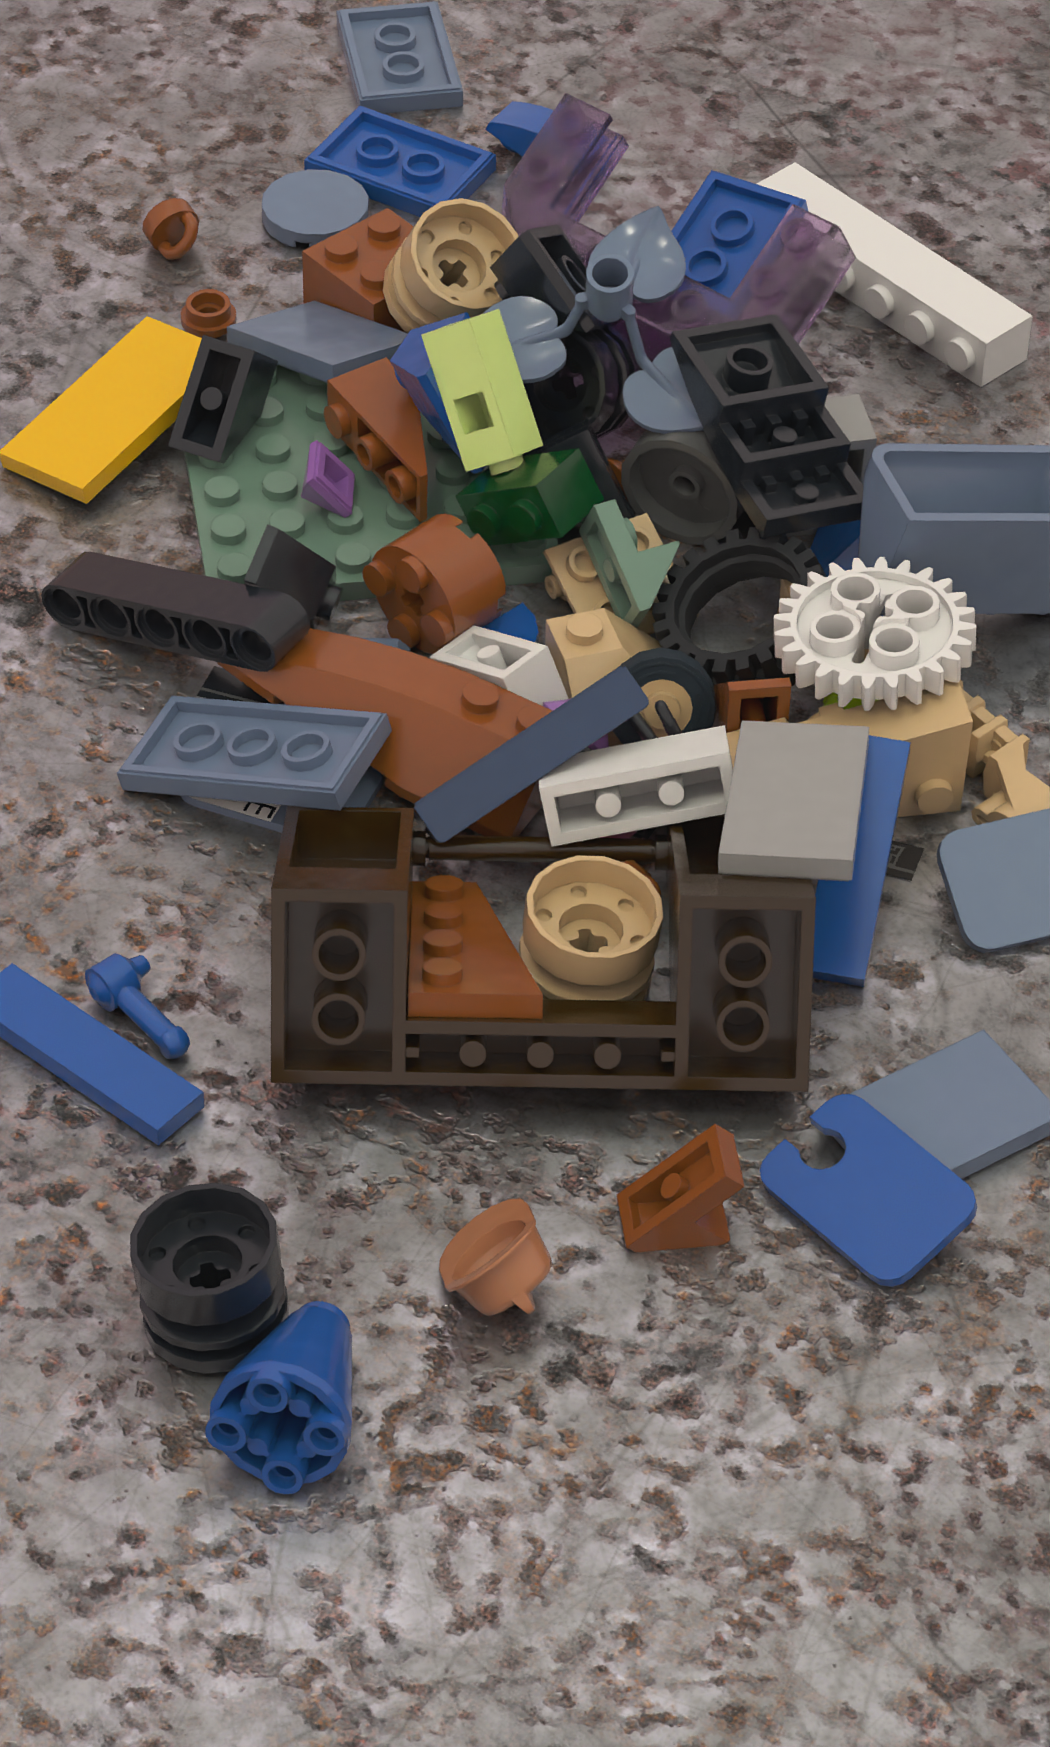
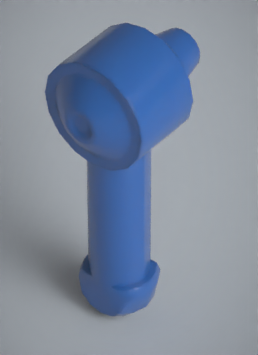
M114 953L85 971V980L90 995L103 1009L111 1012L119 1007L160 1048V1052L165 1058L177 1059L187 1052L190 1046V1039L182 1027L175 1026L141 992V979L151 969L148 960L143 955L128 959Z

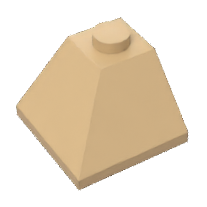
M605 608L546 619L545 645L550 650L568 699L573 698L621 666L623 662L638 652L661 648L658 640ZM613 731L608 733L609 747L623 745Z

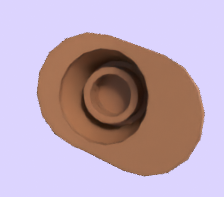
M518 1198L508 1199L491 1206L474 1217L454 1236L440 1258L439 1271L446 1290L449 1292L456 1291L476 1310L487 1316L501 1313L514 1305L527 1314L533 1313L535 1311V1304L531 1292L547 1277L552 1267L551 1256L535 1226L536 1219L528 1203Z

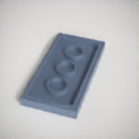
M171 696L121 766L117 776L122 789L127 791L340 811L392 732L387 713Z

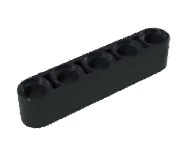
M83 552L43 588L41 594L42 603L53 620L66 628L259 672H268L273 669L308 634L310 629V619L306 610L296 599L286 593L95 552Z

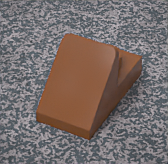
M717 1124L712 1125L617 1194L626 1248L637 1253L718 1246L730 1241L723 1202L745 1187L734 1134Z

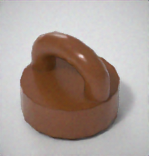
M171 198L155 205L148 212L143 221L142 230L153 248L160 251L163 257L167 260H176L182 258L196 241L199 219L187 201L182 198Z

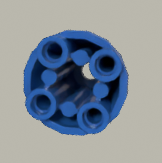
M313 1301L291 1313L225 1376L210 1402V1418L205 1428L208 1442L216 1449L223 1451L237 1467L263 1480L264 1484L276 1493L294 1494L302 1488L303 1484L316 1482L334 1472L349 1449L352 1428V1334L349 1320L344 1312L333 1304Z

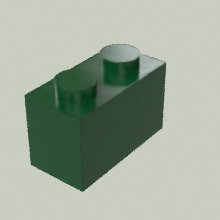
M579 448L523 456L524 461L520 466L496 475H491L490 469H486L455 496L467 518L470 530L475 535L478 533L488 546L563 537L589 514L593 505L604 501Z

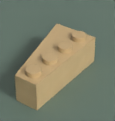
M944 680V690L940 696L926 689L922 690V704L918 705L911 702L906 696L898 697L896 710H891L886 705L884 699L875 701L870 711H864L862 705L844 710L843 707L838 706L837 702L818 707L819 712L812 715L808 720L798 722L804 724L869 727V735L910 742V754L897 817L961 810L973 720L960 682L955 683ZM785 717L768 721L789 723ZM740 729L726 733L733 767Z

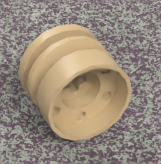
M463 198L440 201L421 215L385 269L383 294L389 313L407 333L412 329L465 312L469 314L470 318L483 314L491 306L502 301L494 286L498 279L490 267L517 239L518 233L502 214L484 203Z
M577 855L553 862L537 874L526 895L522 921L523 934L519 942V955L541 990L543 999L646 1001L650 992L651 975L655 966L654 954L658 948L663 923L662 899L650 879L631 865L605 856Z

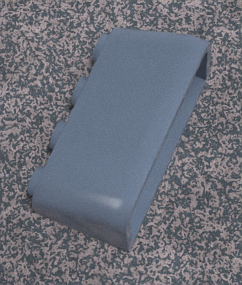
M885 443L876 446L864 471L858 558L864 563L866 568L874 567L879 557H885L888 568L896 569L904 560H909L910 572L914 574L928 567L933 568V583L946 578L952 579V593L965 592L967 594L966 607H973L975 614L1045 615L1050 613V446ZM885 606L880 615L885 616Z

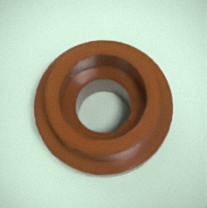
M203 289L188 296L186 305L181 310V324L184 330L200 338L205 335L217 339L227 334V326L236 324L237 321L236 309L230 303L229 297L225 293L214 289Z

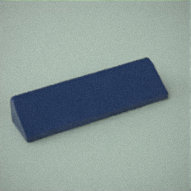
M619 666L415 802L414 819L437 843L441 844L448 841L645 709L649 705L648 697L627 667L624 666L622 668Z

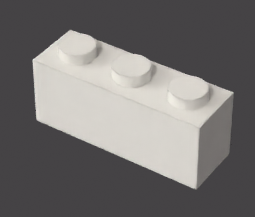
M725 725L581 752L540 778L539 791L551 847L725 814L733 773Z

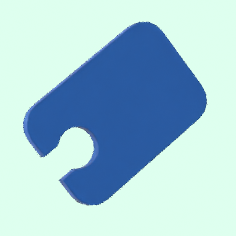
M841 1094L832 1097L809 1116L811 1124L824 1135L835 1136L846 1145L845 1154L837 1164L825 1169L811 1168L802 1161L799 1150L784 1139L768 1153L760 1167L763 1186L772 1197L869 1279L881 1286H897L911 1279L960 1234L976 1216L977 1203L974 1191L964 1180L868 1102L852 1094Z

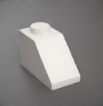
M473 625L429 657L435 661L473 674L542 706L543 702L568 699L548 646Z

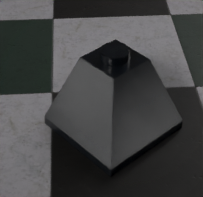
M559 224L527 229L517 237L490 267L498 279L494 286L502 300L517 296H528L541 300L555 311L558 325H562L575 305V295L586 292V269L588 265ZM584 310L574 330L588 333L617 325L623 319L621 318L614 322H604L597 319L589 310Z

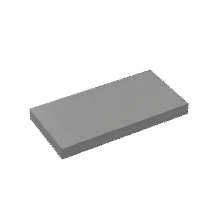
M742 720L718 853V873H722V875L834 881L852 880L869 748V727Z

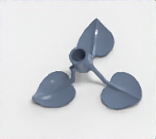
M659 206L650 208L626 220L596 245L590 255L586 269V292L575 295V305L562 325L558 326L557 315L551 306L541 300L528 296H517L502 300L484 312L500 310L523 384L545 380L563 368L566 363L567 353L560 339L572 333L584 310H589L597 319L604 322H614L622 318L627 327L637 364L643 369L631 374L623 386V403L628 415L642 428L661 434L677 431L696 432L704 430L687 391L673 348L669 347L661 351L653 362L648 359L635 318L636 309L632 305L633 298L643 303L664 300L680 288L685 278L686 262L682 248L671 232L664 213Z

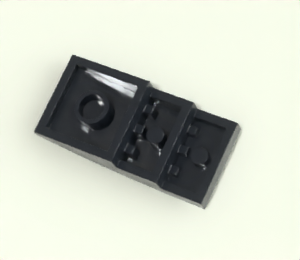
M773 314L672 331L670 342L687 391L708 441L737 498L761 537H773L861 520L863 484L846 462L851 442L825 407L829 386L779 316Z

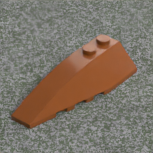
M312 628L268 672H259L217 662L218 665L272 704L284 702L286 705L387 713L392 732L370 766L386 777L385 786L412 803L417 802L553 711L466 671L422 655L359 637ZM539 780L467 828L484 836H519L543 806L539 791Z

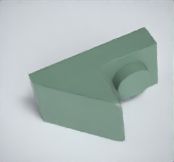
M613 499L593 505L579 532L614 614L638 628L654 602L680 542L674 541L638 552V539L635 528L628 518H623L616 500Z

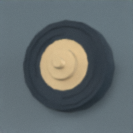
M655 648L638 652L621 664L622 668L624 666L627 667L648 697L649 705L639 713L658 738L668 736L654 707L655 703L659 700H663L667 704L682 733L712 728L717 708L712 679L698 661L682 651ZM628 720L612 730L622 744L643 741Z

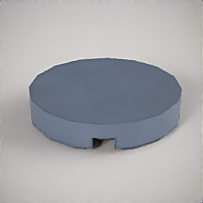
M307 169L286 174L272 182L262 197V223L267 232L281 243L291 247H296V241L309 243V247L368 218L369 196L362 185L348 175L330 170Z

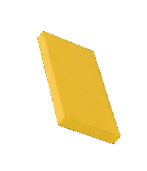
M146 316L0 450L2 466L87 504L176 421L202 338Z

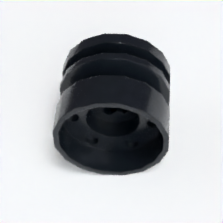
M612 326L588 333L573 329L569 336L560 339L567 353L566 363L563 368L545 380L535 383H524L542 440L587 418L597 438H602L620 428L629 417L623 403V386L631 374L640 370L630 343ZM581 374L583 384L575 387L573 378Z
M221 1183L187 1185L161 1196L141 1213L130 1234V1258L136 1287L140 1292V1309L143 1314V1325L148 1340L156 1354L177 1368L203 1374L231 1371L289 1316L288 1294L285 1286L284 1269L281 1266V1249L276 1220L264 1201L244 1188Z

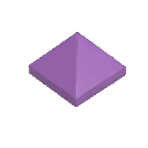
M316 440L309 447L301 497L346 518L352 514L355 474L327 447Z

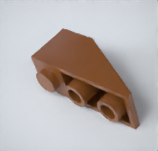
M385 357L327 380L328 406L324 408V419L330 433L336 439L341 438L356 454L361 466L367 471H372L382 481L396 503H402L419 522L426 520L428 473L421 415L408 391L398 382L390 360Z

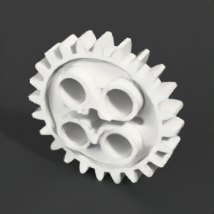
M879 557L875 566L868 568L865 567L859 558H854L852 569L846 571L833 562L829 564L828 577L811 571L807 573V586L793 583L790 586V598H780L779 614L774 615L773 618L775 658H782V672L784 674L795 673L796 687L803 688L815 684V698L818 700L832 692L838 694L839 707H844L853 698H858L862 701L864 711H870L875 700L884 699L886 705L891 710H896L898 697L906 696L911 702L918 705L922 704V690L926 689L940 696L943 694L944 680L958 683L961 679V668L971 666L972 651H976L977 625L975 624V609L973 607H966L967 594L965 592L952 593V579L946 578L933 583V568L928 567L914 574L910 572L909 560H904L896 569L888 568L885 557ZM885 606V616H880ZM865 649H869V652L864 660Z

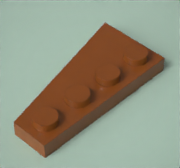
M437 875L428 878L426 881H412L408 1017L542 1019L543 994L477 882H463L460 878L451 875Z

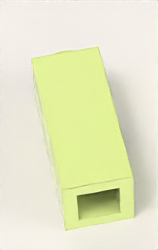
M499 309L421 334L466 472L487 465L491 475L515 469L524 461L522 454L543 446Z

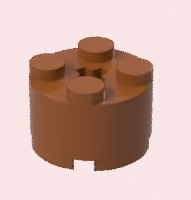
M437 514L379 549L374 555L372 562L363 568L364 582L368 589L376 595L384 614L389 620L387 629L390 637L398 638L409 646L410 649L416 647L430 654L436 653L473 625L484 627L498 618L503 611V608L497 609L498 599L506 595L504 576L491 548L478 533L471 538L465 535L456 527L463 523V521L450 514Z

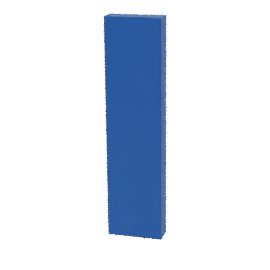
M869 735L853 878L849 881L818 880L813 958V978L865 987L910 754V742Z
M11 963L0 972V1037L159 1146L204 1108V1092L18 966Z

